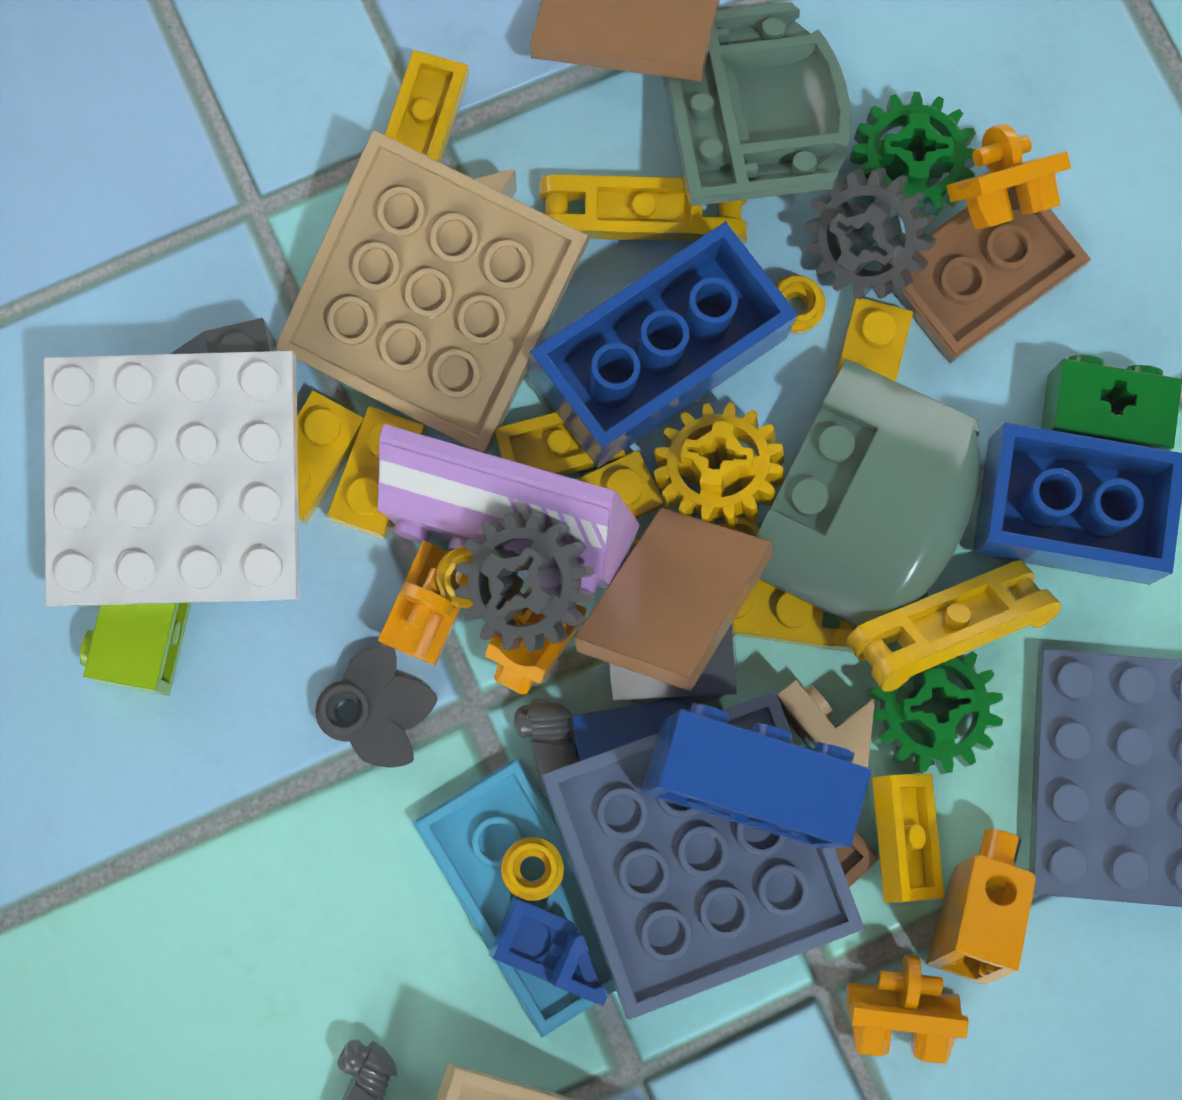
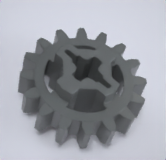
M881 167L871 172L868 181L861 168L847 174V184L838 178L834 188L827 190L830 197L820 196L812 202L811 206L816 212L821 214V217L813 218L806 222L804 228L811 233L817 234L818 240L806 247L807 254L821 253L824 259L815 270L817 274L822 275L830 270L837 275L833 283V289L839 291L848 283L854 284L853 292L855 299H862L866 296L872 286L879 299L885 298L892 292L893 284L901 290L913 282L910 271L919 273L929 263L919 251L929 250L936 244V238L923 234V227L935 220L934 214H920L917 206L926 195L921 191L909 197L904 192L908 177L904 175L895 179L891 184L886 183V169ZM867 195L876 197L875 201L866 208L857 203L852 205L847 203L848 200L857 196ZM898 214L903 221L906 234L902 232ZM868 223L875 228L872 232V238L876 242L873 244L865 240L868 230L864 225ZM875 260L884 266L888 263L893 265V267L881 271L864 269L866 264Z
M521 512L505 514L504 527L498 521H487L482 524L486 541L479 538L467 539L464 545L474 557L471 562L456 563L455 570L468 576V585L457 588L455 596L471 598L473 606L465 612L463 617L465 621L481 618L485 622L480 633V637L484 641L493 639L502 633L503 650L517 649L524 640L528 652L544 648L545 637L553 644L567 639L562 623L570 626L583 623L585 618L575 608L576 604L592 601L595 594L581 587V579L593 575L595 569L593 566H579L576 558L587 548L584 542L567 545L564 541L570 526L565 523H557L546 530V514L531 513L527 523H525ZM520 538L534 541L531 546L525 547L521 555H518L513 550L507 551L503 548L508 543ZM557 565L562 576V587L559 584ZM528 570L529 574L525 582L532 588V591L522 594L520 590L523 587L524 581L517 574L519 571ZM488 578L490 583L491 594L489 590ZM528 608L536 614L543 613L547 616L536 624L516 622L518 616L524 615Z

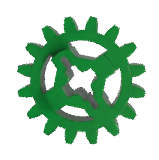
M920 92L913 93L909 105H903L896 94L892 95L887 103L886 112L874 105L866 119L868 124H859L853 138L858 144L853 145L849 162L861 165L857 169H862L867 181L871 172L879 167L886 169V183L891 184L902 175L908 177L904 192L910 197L915 193L923 191L926 196L917 206L918 211L921 207H924L927 213H933L937 217L943 207L942 201L952 207L958 203V201L950 202L946 185L975 177V173L969 169L975 165L972 157L975 149L966 147L970 145L976 132L974 128L960 130L957 124L963 112L958 109L947 116L941 111L944 98L940 96L933 101L931 106L923 105ZM902 126V130L897 134H886L884 140H879L889 130ZM943 173H949L938 184L926 188V182L930 178H941ZM867 195L865 198L868 203L874 202L876 199L874 196Z
M972 651L960 660L952 658L915 674V677L912 678L914 690L907 699L902 701H896L899 688L889 692H884L880 687H872L868 690L867 696L880 702V709L874 711L873 722H882L885 731L880 733L875 741L878 745L891 741L896 744L897 748L894 751L892 761L900 763L911 755L915 757L914 769L916 773L927 772L931 762L935 761L939 773L947 774L953 772V757H956L958 762L967 767L976 763L974 752L971 749L973 746L981 750L991 749L994 743L984 731L986 728L1002 726L1003 719L995 714H991L990 706L1002 701L1003 694L997 692L987 693L985 684L995 674L992 669L979 674L972 669L977 659L976 653ZM946 671L959 678L967 690H961L947 680ZM932 697L935 702H944L945 705L958 704V706L947 710L946 713L938 717L934 713L911 711ZM973 714L968 731L955 744L954 739L958 738L956 726L964 715ZM908 724L922 734L924 746L910 738L901 725Z

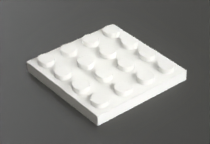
M293 351L44 358L45 606L300 600L296 355Z

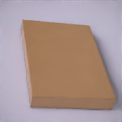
M542 0L530 42L531 58L702 82L720 0Z
M1015 186L1007 188L1014 220L975 230L968 207H966L928 234L936 238V244L929 250L919 251L929 263L919 273L910 271L913 282L902 290L894 284L892 285L894 294L907 310L914 311L913 318L950 364L1077 273L1091 260L1051 209L1022 215ZM888 263L881 270L889 269L893 265Z
M661 508L574 637L577 652L691 691L773 556L772 542Z

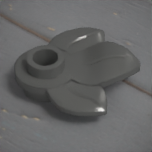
M389 646L366 649L352 658L343 680L329 685L320 694L316 703L315 715L319 727L326 735L337 741L350 742L359 758L364 762L374 766L393 768L402 767L414 761L413 748L405 731L414 728L426 719L437 704L438 697L434 691L422 682L408 677L396 676L397 656L395 649ZM343 701H354L358 707L356 718L348 723L340 722L336 716L337 707Z

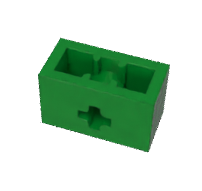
M1070 356L1068 359H1062L1048 374L1041 429L1171 451L1174 449L1182 379L1163 376V370L1154 366L1132 365L1127 367V369L1104 366V360L1096 356ZM1104 396L1110 398V399H1109V402L1103 401V400H1101V399H1102ZM1112 408L1120 410L1117 414L1111 413Z

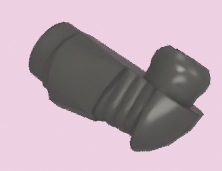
M537 698L531 702L530 706L523 705L517 709L514 715V728L520 737H532L533 741H531L539 781L542 785V797H547L540 776L579 762V757L575 745L571 741L570 728L568 727L567 719L573 716L572 713L559 703L549 699Z
M357 1039L348 1041L337 1061L341 1072L353 1076L342 1100H383L390 1076H397V1069L393 1059L375 1041L370 1042L368 1046H365Z

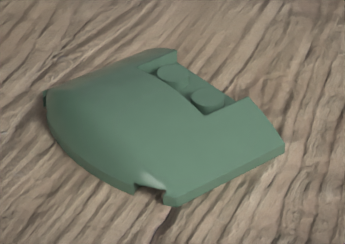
M791 2L718 11L702 82L663 76L682 166L681 177L691 206L829 190L834 188L838 180L839 169L847 153L850 137L851 115L847 85L839 62L826 38L819 29L811 34L795 22L800 16V9Z
M846 359L756 535L758 538L772 542L773 554L759 580L855 627L919 601L949 563L962 539L976 499L981 466L977 440L980 434L978 420Z

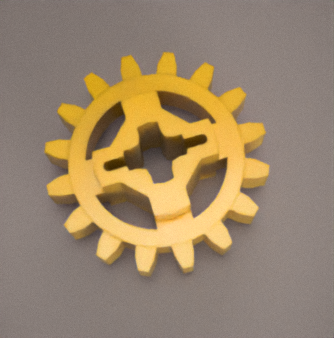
M728 402L723 414L715 415L713 408L707 403L703 404L702 418L695 420L692 415L684 412L680 414L683 425L681 431L668 427L663 431L668 447L655 448L654 455L657 466L660 468L654 470L657 487L664 489L662 495L668 509L680 505L679 513L693 518L696 515H700L703 521L715 524L716 519H724L729 529L736 530V516L744 513L748 519L755 522L759 519L758 502L772 506L776 498L775 489L772 486L782 485L785 480L784 468L780 466V464L784 463L782 444L775 443V429L772 424L758 428V414L755 410L752 409L743 418L736 417L734 403ZM738 440L743 441L751 448L742 447ZM681 476L686 477L687 484L697 485L701 490L700 494L690 489L684 483Z

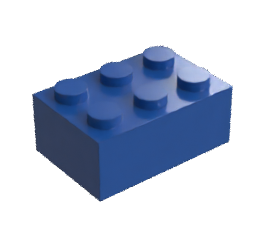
M1005 422L988 439L972 554L1010 561L1021 560L1027 564L1147 585L1173 574L1182 502V453Z
M693 703L690 710H679L661 721L641 794L820 849L851 847L872 770L871 768L852 763L855 755L854 752L839 746L820 742L816 743L815 749L790 744L792 733L771 725L754 723L753 729L729 725L730 714L702 704Z

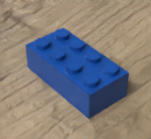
M725 221L531 350L528 376L554 411L560 416L565 426L591 458L594 465L599 468L619 452L637 442L786 340L798 314Z

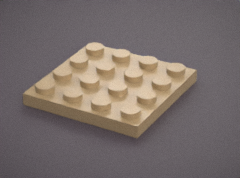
M373 130L274 348L279 351H293L297 360L476 451L488 453L495 439V431L498 427H501L529 367L530 351L540 345L591 237Z

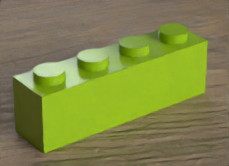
M191 603L97 605L99 611L95 628L86 632L80 649V664L85 666L83 677L101 684L170 696Z

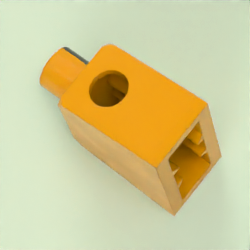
M986 829L984 830L979 854L971 856L954 868L926 965L982 984H987L1018 972L1036 882L1035 874L1015 867L1021 845V839L1018 836L1002 830Z

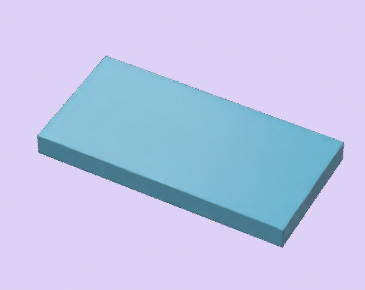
M518 757L413 821L414 826L489 951L513 896L519 898L508 890L502 878L501 864L506 851L518 840L528 837L542 838L553 844L559 851L564 864V874L560 885L551 895L544 899L536 901L521 900L575 923L577 931L584 935L589 948L587 952L606 996L616 991L556 819ZM531 856L522 862L521 874L526 880L537 881L544 875L545 865L540 858ZM495 960L541 1038L596 1004L557 988L550 982Z

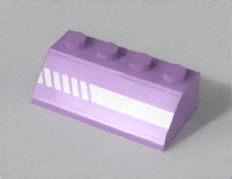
M386 424L383 425L379 443L378 511L395 524L393 530L395 534L417 543H422L423 540L428 542L430 536L450 542L448 549L451 551L454 548L465 546L464 544L467 539L479 538L486 541L482 524L487 521H498L504 527L505 514L521 512L525 523H527L531 513L546 514V530L557 523H565L570 526L564 540L566 544L585 543L587 548L576 559L579 566L587 565L594 567L595 573L581 579V587L588 589L594 594L597 587L605 590L608 588L628 558L640 524L616 491ZM520 538L508 543L503 548L507 551L513 550L518 555H521L525 547L531 546L534 541ZM557 565L558 575L561 576L560 568ZM522 570L518 573L527 576L529 571Z

